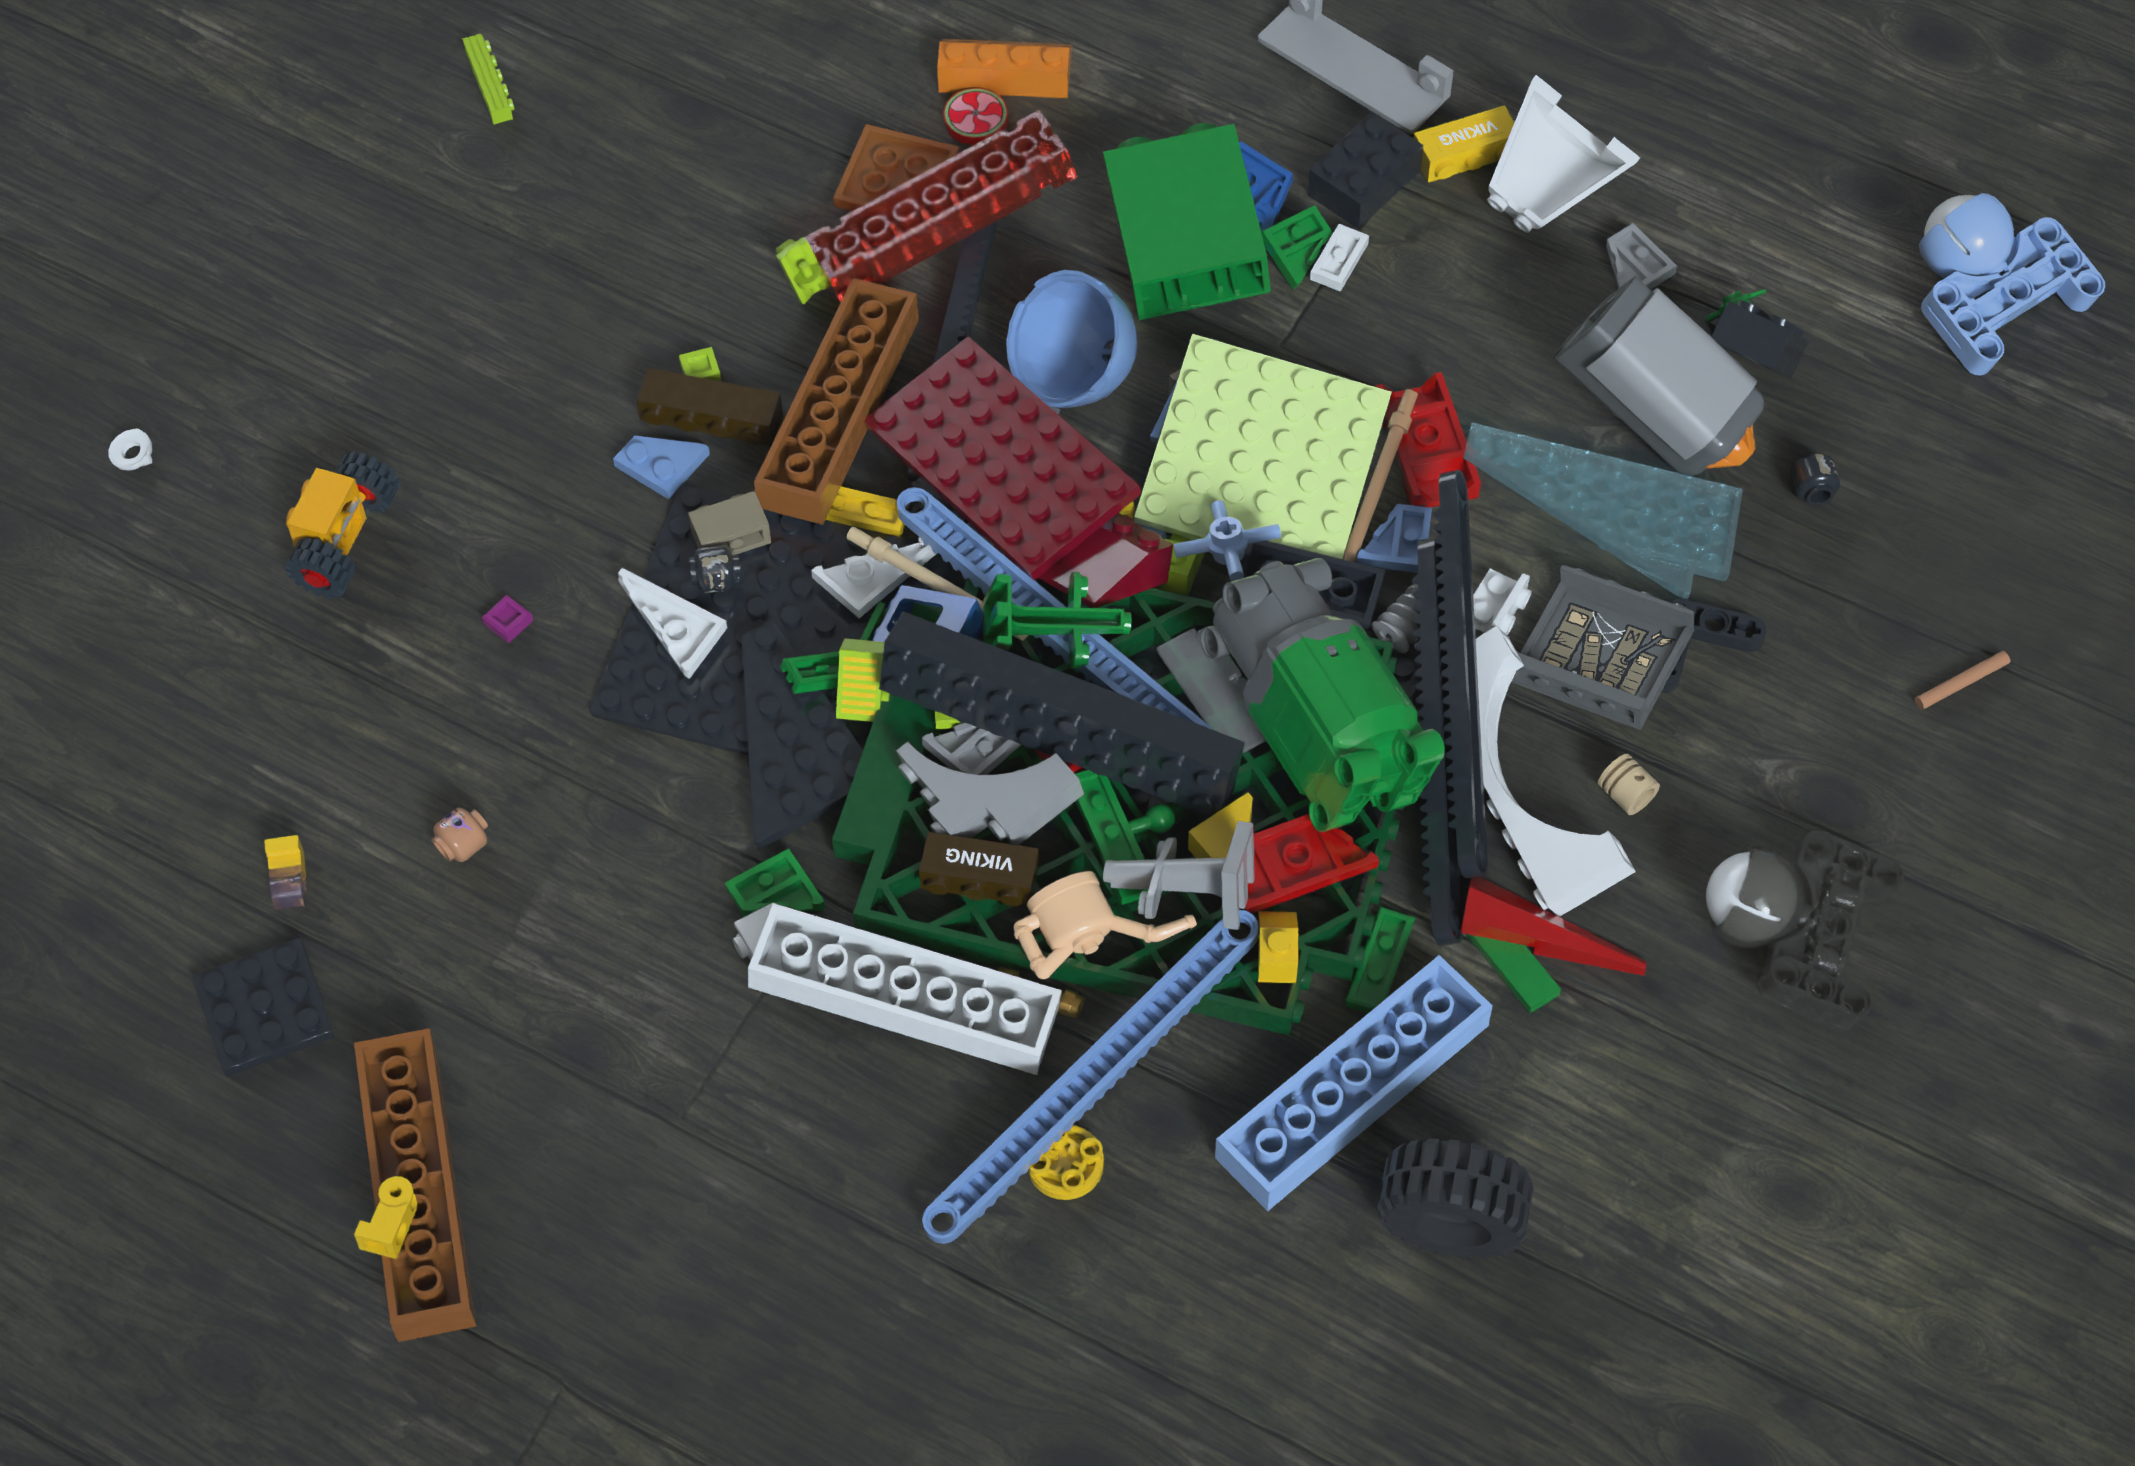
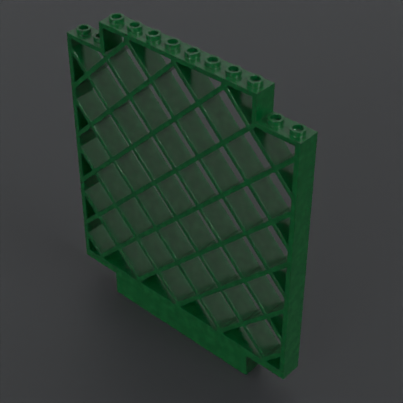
M968 578L964 591L983 601L985 595L979 586L976 588ZM1040 578L1035 580V582L1068 608L1067 594ZM1151 588L1100 607L1106 608L1114 605L1130 609L1141 625L1131 630L1129 634H1123L1109 641L1112 646L1128 658L1155 645L1173 671L1156 680V682L1174 697L1186 691L1205 718L1203 721L1212 730L1241 740L1235 729L1253 721V718L1244 706V700L1221 711L1202 684L1237 666L1238 663L1232 654L1215 659L1205 656L1188 664L1171 639V636L1195 624L1206 627L1214 625L1213 619L1215 614L1212 609L1216 602ZM915 603L911 615L936 624L943 608ZM1081 603V608H1089ZM1012 635V644L1008 652H1015L1018 656L1042 664L1030 646L1031 643L1041 639L1040 637L1035 638L1034 635H1028L1022 641ZM1369 637L1394 675L1398 658L1392 657L1393 642ZM1064 663L1054 668L1081 680L1085 679L1082 672L1077 673L1075 669L1070 668V663ZM890 694L889 701H881L880 709L877 710L832 839L834 857L869 865L853 912L855 928L900 942L1036 974L1035 971L1031 970L1030 962L1021 944L1015 945L998 941L985 921L1012 906L998 900L985 898L973 901L964 895L950 893L959 908L928 924L908 919L898 903V898L921 887L919 874L921 862L889 877L905 828H910L924 851L929 830L923 821L931 818L928 810L931 807L923 797L915 800L920 785L916 781L910 784L898 769V766L902 763L896 750L909 742L919 753L929 759L931 752L922 746V738L930 733H933L934 737L953 732L954 728L936 729L934 710L926 709L921 705ZM1021 745L988 775L1012 773L1037 765L1043 761L1034 749ZM1244 746L1232 795L1251 786L1271 815V817L1253 825V834L1309 814V798L1287 808L1267 777L1284 769L1273 750L1254 759L1246 746ZM941 762L944 767L950 769V768L947 767L943 762ZM1108 778L1127 821L1146 816V814L1143 815L1123 786L1125 784ZM1074 801L1048 822H1054L1072 851L1039 868L1034 894L1069 875L1083 870L1092 871L1096 875L1099 886L1114 915L1138 922L1132 912L1138 909L1139 900L1121 905L1115 889L1111 888V883L1104 882L1103 880L1104 869L1099 863L1102 860L1094 842L1086 843L1067 814L1078 809ZM1172 802L1165 804L1175 814L1174 824L1194 814L1198 816L1201 822L1210 818ZM1364 809L1359 812L1356 819L1351 823L1360 836L1353 843L1367 854L1373 852L1377 855L1379 859L1378 867L1370 870L1360 908L1353 904L1339 882L1321 888L1339 916L1302 936L1298 934L1296 983L1292 985L1286 1010L1270 1006L1255 983L1258 982L1257 958L1244 966L1239 960L1233 966L1231 972L1223 976L1222 980L1215 984L1211 991L1205 994L1197 1005H1193L1189 1012L1290 1036L1293 1022L1298 1024L1301 1022L1305 1002L1299 999L1302 989L1309 991L1313 972L1351 981L1354 968L1361 969L1364 962L1366 947L1361 946L1363 935H1371L1375 918L1374 914L1369 913L1371 904H1379L1383 883L1378 882L1380 871L1387 873L1392 851L1386 850L1388 840H1396L1400 823L1399 819H1394L1396 809L1385 813L1381 829L1375 827ZM986 827L972 838L1010 844L1006 838L1002 841L998 840L989 827ZM1148 830L1134 835L1137 843L1141 842L1151 859L1155 860L1157 846L1160 841L1155 834L1156 832ZM1162 891L1161 897L1172 891ZM1173 891L1187 913L1194 916L1197 923L1192 929L1188 928L1154 944L1152 942L1146 943L1143 939L1127 935L1138 952L1109 967L1089 963L1082 953L1072 952L1049 978L1141 999L1169 971L1165 962L1193 948L1223 918V908L1209 915L1195 892ZM1278 904L1261 910L1283 912ZM879 905L884 906L888 914L878 912ZM1259 911L1253 913L1252 915L1255 916L1259 914ZM972 927L976 935L965 933L963 931ZM1043 933L1034 938L1043 956L1047 958L1053 950H1051ZM1349 934H1353L1348 956L1322 950L1324 947ZM1150 970L1154 978L1141 974ZM1240 992L1245 1000L1231 996Z

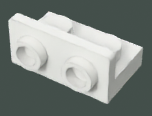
M1489 569L1473 595L1476 637L1481 636L1495 626H1498L1506 635L1509 634L1516 619L1513 616L1518 608L1523 610L1531 596L1532 591L1527 589L1529 575L1523 573L1519 580L1516 581Z

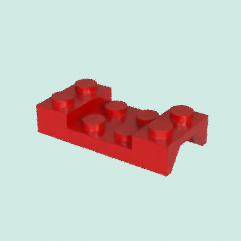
M1442 372L1435 373L1421 387L1410 389L1417 392L1418 396L1410 415L1412 422L1408 433L1403 434L1396 452L1403 474L1402 484L1409 505L1428 508L1440 506L1439 475L1443 472L1459 469L1463 473L1467 485L1468 500L1479 498L1481 486L1480 477ZM1378 384L1375 387L1391 392L1382 423L1383 428H1387L1389 433L1388 424L1393 412H1397L1405 390L1393 392L1385 385Z

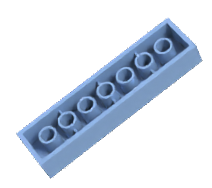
M1440 955L1437 956L1216 1139L1215 1159L1269 1211L1489 1026L1492 1005Z

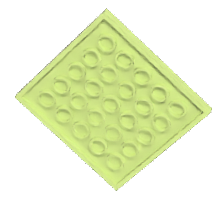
M1192 334L1134 516L1135 523L1192 540L1206 538L1210 532V525L1214 522L1211 504L1214 501L1221 500L1225 504L1228 517L1237 519L1245 530L1279 524L1281 538L1266 541L1342 559L1391 392Z

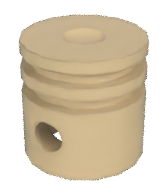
M1624 754L1614 760L1598 779V785L1628 815H1634L1651 802L1660 788V784L1642 766H1639L1629 754Z

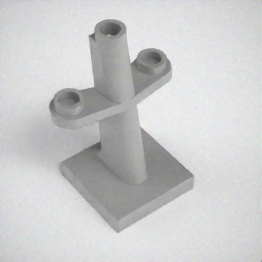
M1238 821L1226 858L1175 859L1177 840L1176 838H1167L1166 841H1159L1155 860H1106L1103 880L1104 882L1111 883V888L1148 890V892H1141L1138 904L1139 914H1144L1146 919L1155 918L1162 891L1211 893L1222 898L1223 928L1238 930L1240 926L1239 908L1245 909L1248 901V883H1253L1255 879L1253 823Z

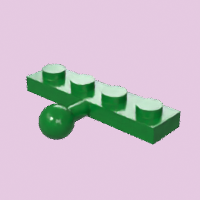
M1089 770L1075 774L1079 778L1084 792L1075 802L1104 866L1106 860H1145L1134 835L1148 830L1156 833H1165L1173 827L1175 814L1165 804H1155L1148 809L1146 816L1127 821L1108 777L1097 775ZM1114 888L1121 905L1139 900L1142 891L1148 892V890Z

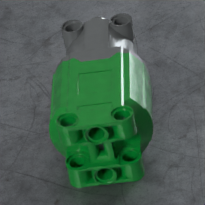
M1322 558L1294 565H1283L1282 562L1276 561L1262 567L1253 576L1227 582L1224 585L1223 597L1215 603L1212 609L1215 614L1213 619L1214 625L1201 630L1200 643L1203 652L1210 659L1232 654L1248 680L1242 693L1244 696V706L1299 793L1309 798V816L1316 830L1326 832L1351 824L1369 800L1373 807L1377 806L1382 812H1389L1414 804L1444 757L1445 746L1441 735L1434 729L1423 730L1417 721L1416 708L1360 623L1355 620L1334 616L1319 592L1327 590L1331 586L1332 574L1327 562Z

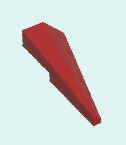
M1482 877L1471 878L1461 933L1534 947L1533 954L1644 976L1647 961Z

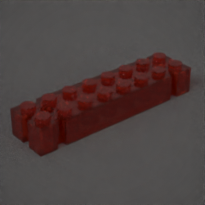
M1038 110L1016 122L1018 126L1016 130L1007 134L1005 129L841 217L842 224L831 230L827 225L804 237L808 241L840 303L853 278L867 282L875 281L876 284H881L1041 197L1040 190L1046 186L1051 185L1053 189H1056L1076 178L1077 174L1066 147L1057 134L1054 135L1050 124L1041 111Z

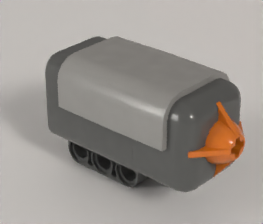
M1636 276L1603 300L1592 314L1575 328L1555 353L1557 363L1611 414L1621 419L1683 476H1695L1709 468L1740 466L1755 451L1753 423L1760 416L1765 406L1764 397L1755 388L1757 380L1658 288L1651 291Z

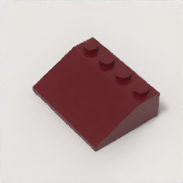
M1117 513L1039 578L1068 595L1071 572H1081V576L1088 577L1086 598L1081 597V603L1089 608H1100L1167 583L1173 544L1161 538L1158 533L1138 525L1132 518Z

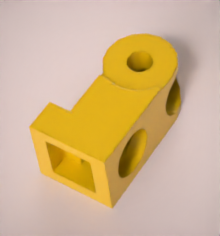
M394 1176L385 1180L380 1186L378 1193L380 1202L371 1222L368 1223L360 1220L354 1235L360 1250L397 1259L417 1210L418 1203L409 1180L404 1177Z

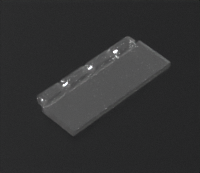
M1193 628L1157 647L1158 654L1205 723L1212 730L1245 742L1243 753L1266 741L1244 706V696L1242 693L1247 680L1240 678L1242 673L1229 655L1210 659L1205 655L1200 643L1201 630L1196 632Z

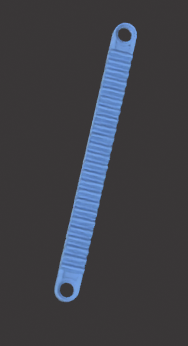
M914 487L906 489L898 496L897 512L902 523L922 539L924 545L927 546L929 544L935 554H941L946 563L949 561L955 571L959 569L965 579L969 578L976 588L979 586L985 596L997 574L1011 575V602L1015 605L1067 608L927 491ZM914 501L920 502L925 506L918 513H911L905 507L908 503ZM1082 634V644L1089 645V662L1087 666L1081 665L1080 669H1075L1077 673L1082 672L1088 682L1091 680L1094 685L1211 729L1208 724L1099 634ZM1034 635L1035 638L1040 637L1046 647H1052L1057 656L1060 654L1066 664L1070 663L1068 635Z
M1239 910L1240 922L1248 925L1251 930L1248 937L1240 940L1233 938L1229 934V928H1223L1222 918L927 1207L923 1214V1226L929 1239L941 1244L950 1243L958 1238L977 1218L982 1217L986 1209L993 1206L997 1198L1003 1196L1010 1185H1014L1018 1178L1025 1174L1032 1164L1039 1161L1043 1153H1047L1054 1142H1058L1065 1131H1069L1075 1121H1079L1084 1113L1094 1106L1098 1099L1104 1097L1108 1089L1114 1087L1119 1078L1125 1076L1129 1068H1133L1136 1065L1138 1059L1144 1057L1148 1050L1154 1047L1162 1036L1168 1034L1172 1026H1176L1183 1015L1189 1013L1193 1005H1197L1201 998L1208 994L1212 987L1222 980L1225 974L1231 972L1233 966L1258 940L1259 926L1256 918L1247 911ZM939 1213H948L954 1219L952 1227L945 1232L936 1231L931 1225L932 1219Z

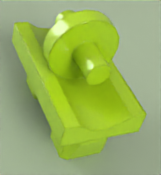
M804 237L796 242L789 239L776 248V258L799 302L802 304L806 303L814 293L830 286L808 241Z

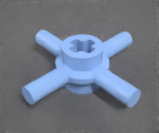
M1214 501L1211 504L1214 522L1210 525V532L1206 538L1174 544L1175 556L1178 558L1210 552L1213 554L1215 561L1227 566L1231 581L1242 579L1244 574L1240 560L1244 557L1248 544L1281 538L1279 524L1245 530L1237 519L1228 517L1223 501Z

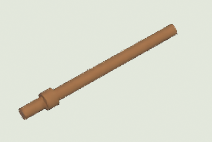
M1406 389L1404 391L1397 412L1392 413L1388 424L1390 431L1345 548L1343 560L1356 562L1403 434L1408 433L1412 422L1410 415L1418 393L1413 390Z

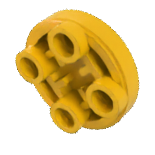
M1073 1125L1069 1131H1065L1058 1142H1054L1047 1153H1043L1040 1156L1038 1162L1029 1167V1178L1040 1192L1051 1198L1071 1200L1082 1197L1098 1184L1104 1168L1102 1144L1086 1129Z

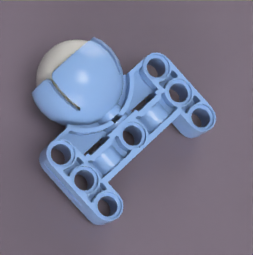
M1982 193L1977 196L1960 195L1941 203L1930 215L1926 223L1924 237L1919 243L1920 254L1926 265L1935 274L1944 278L1932 288L1921 305L1922 312L1964 367L1975 375L1987 374L2003 356L2004 344L1995 333V330L2054 293H2057L2070 309L2077 312L2086 311L2105 289V281L2101 274L2059 222L2055 219L2044 217L2014 237V227L2010 214L1997 198L1988 193Z

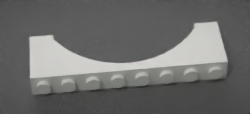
M1495 626L1476 638L1483 785L1490 796L1486 803L1493 816L1497 820L1502 819L1506 827L1502 830V834L1512 849H1518L1522 858L1517 862L1527 879L1533 878L1538 887L1533 891L1537 901L1544 910L1550 908L1560 917L1636 871L1620 841L1609 831L1602 835H1587L1564 831L1547 825L1525 812L1509 791L1498 759V722L1507 689L1516 670L1523 667L1524 664L1509 637L1498 626Z

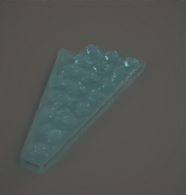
M1471 423L1464 459L1679 598L1688 599L1691 593L1694 574L1726 582L1730 574L1743 489Z

